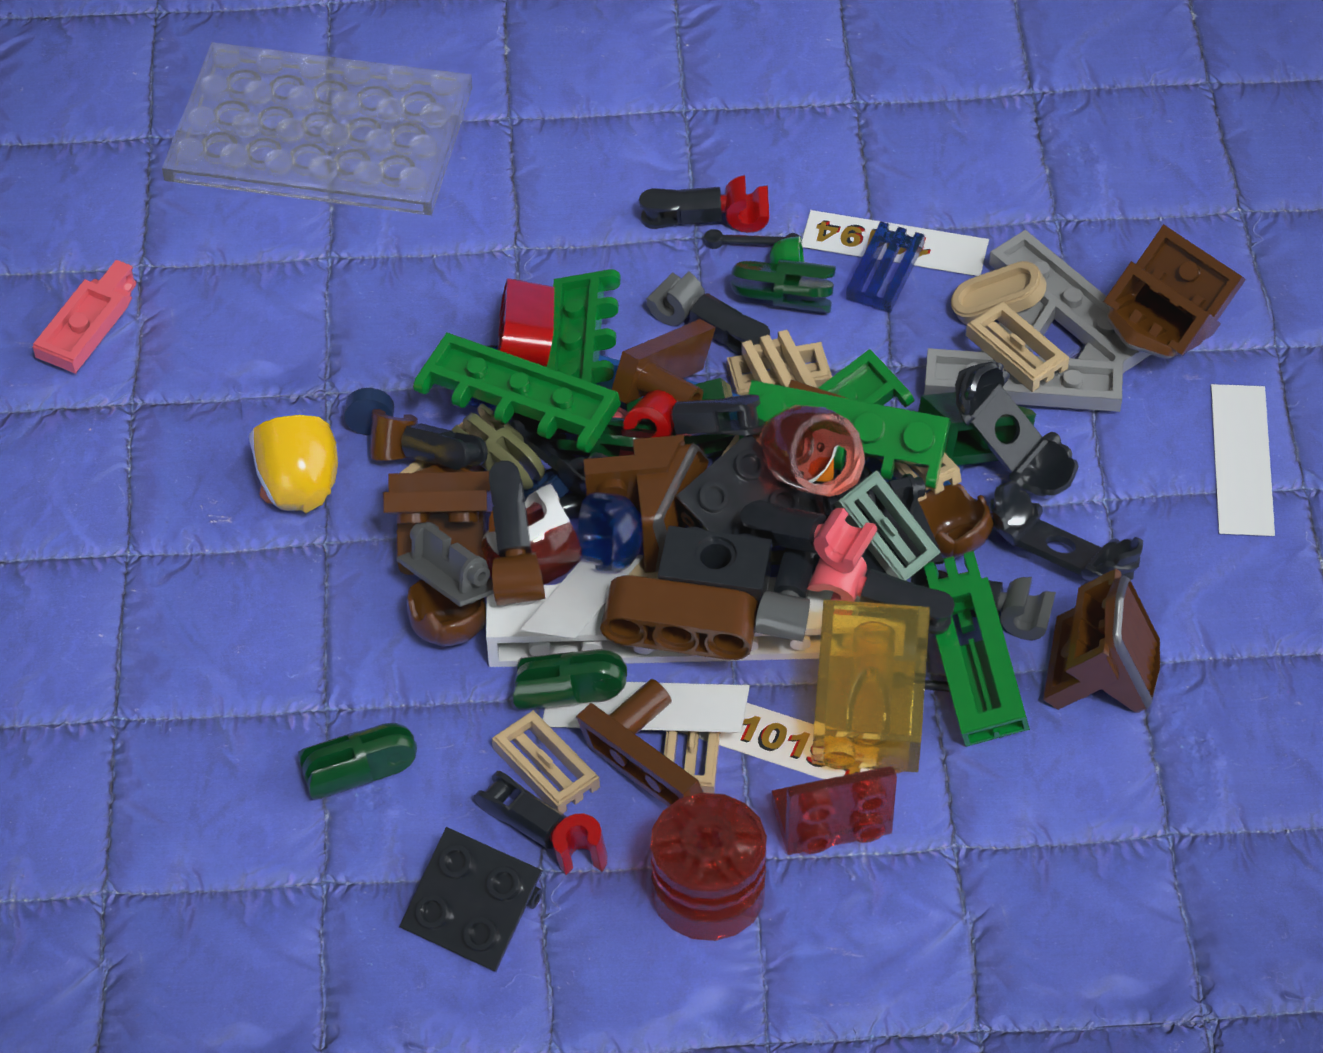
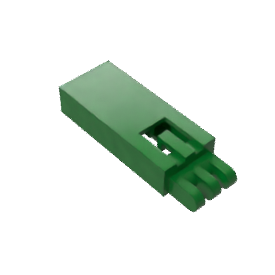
M974 550L964 553V564L968 570L967 572L958 573L954 556L943 558L948 577L939 579L938 569L934 561L927 563L924 569L929 588L944 591L953 598L955 607L952 615L958 614L963 634L976 631L970 610L975 609L983 640L974 642L973 638L968 639L969 644L960 646L953 617L947 631L942 634H935L966 747L1030 730L988 577L981 578Z

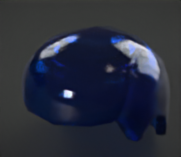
M590 493L583 500L578 517V540L583 559L600 564L595 565V569L598 571L620 572L630 567L640 552L644 538L639 510L629 498L623 495Z

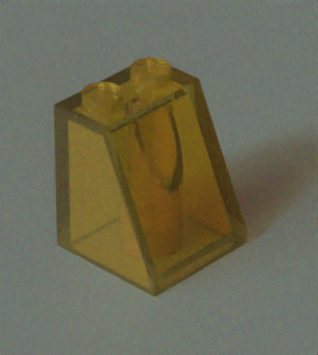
M824 599L812 765H825L838 770L850 767L878 769L892 774L919 771L930 607Z

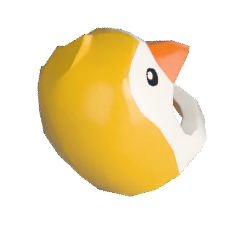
M293 415L277 417L253 428L249 435V441L257 476L261 482L260 497L266 503L274 504L279 509L285 511L302 510L308 513L316 507L323 505L326 497L331 494L338 468L337 446L329 423L316 416Z

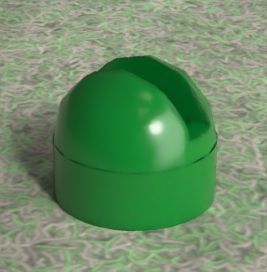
M800 236L785 238L776 242L770 252V263L778 264L779 259L804 262V252Z

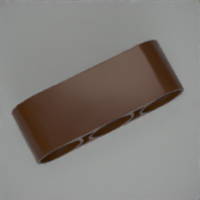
M623 575L611 581L600 630L608 640L621 645L725 660H739L750 655L759 603L752 595L739 590Z

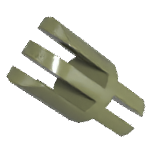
M481 404L477 408L480 417L475 413H470L463 419V425L467 433L458 425L451 430L454 433L479 436L485 441L488 455L485 463L481 466L487 471H490L496 462L502 460L514 463L518 467L523 482V490L533 488L531 478L541 481L544 477L545 468L540 458L524 443L523 436L508 423L495 420V412L485 404Z

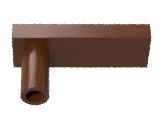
M699 319L624 350L612 390L617 391L620 401L626 404L654 390L666 391L677 402L702 400L703 389L683 378L703 370L716 327Z
M654 679L647 681L610 715L593 703H590L576 715L590 750L693 826H696L710 813L699 780L636 735L672 702L669 693L659 682Z

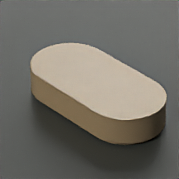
M1027 261L1016 262L961 283L952 295L951 307L959 320L965 325L1002 301L1017 313L1033 307L1042 299L1046 292V280L1035 264Z

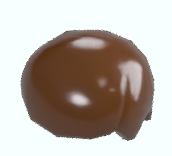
M952 484L945 485L944 490L937 494L930 490L926 493L927 498L919 502L943 557L954 556V558L964 556L965 552L975 551L985 543L993 530L991 512L983 495H979L978 500L974 499L961 484L954 486Z
M422 579L409 587L407 594L409 621L414 632L423 640L439 646H454L468 642L485 627L487 609L485 598L460 607Z

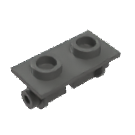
M431 522L417 523L413 526L410 532L412 551L397 556V562L460 607L475 603L481 598L494 594L493 582L489 578L490 570L485 559L476 556L458 542L451 545V538Z

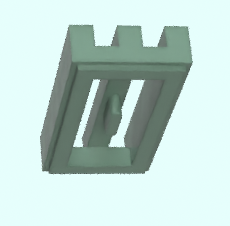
M877 470L834 503L836 508H844L847 511L848 515L845 520L849 525L863 528L865 523H869L854 503L855 501L872 523L876 524L879 532L906 565L904 568L876 532L867 548L888 575L906 581L940 553ZM871 489L921 555L916 557L899 536L897 529L866 493L868 490Z

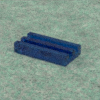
M880 221L846 289V299L891 313L924 246L925 234L915 232L914 236L911 237L907 235V229L898 226L896 232L889 230L888 223ZM885 243H889L866 292H861ZM900 248L907 249L884 297H878L877 294Z

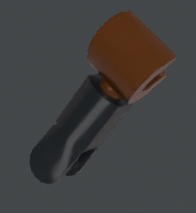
M380 409L372 410L370 458L373 460L387 461L410 457L459 470L467 465H482L487 459L488 449L486 443L479 436L454 433L451 430L422 423L417 424L418 419L411 414L404 415V418L388 416L386 411Z
M502 460L496 462L489 471L491 498L494 505L492 507L497 549L500 556L499 558H494L492 567L493 591L497 606L545 599L538 559L535 552L531 553L532 548L523 482L518 467L510 461Z

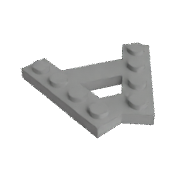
M1027 230L1022 231L990 252L989 265L995 270L1016 262L1027 261L1035 264L1046 280V292L1042 299L1033 307L1017 312V314L1043 336L1055 319L1086 345L1078 359L1069 358L1067 370L1062 373L1056 370L1054 378L1047 383L1041 380L1039 388L1034 392H1031L1011 374L1003 386L1004 390L1018 405L1120 412L1123 373L1150 356V354L1128 348L1107 320V313L1111 308L1103 302L1107 296ZM999 322V325L1011 335L1012 332ZM1025 344V347L1033 353L1034 350ZM928 348L924 395L955 392V383L959 371L980 363L996 361L983 350L981 352ZM1036 356L1042 362H1046L1041 356Z

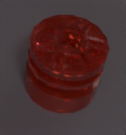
M699 793L677 800L663 810L654 824L650 845L652 899L658 916L673 931L691 939L717 941L735 936L754 923L763 908L766 887L767 835L760 817L744 802L725 794Z

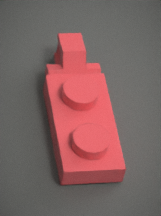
M115 260L100 280L93 279L88 281L84 279L33 343L32 348L35 358L76 374L128 308L132 299L131 292L136 286L132 272L133 267Z

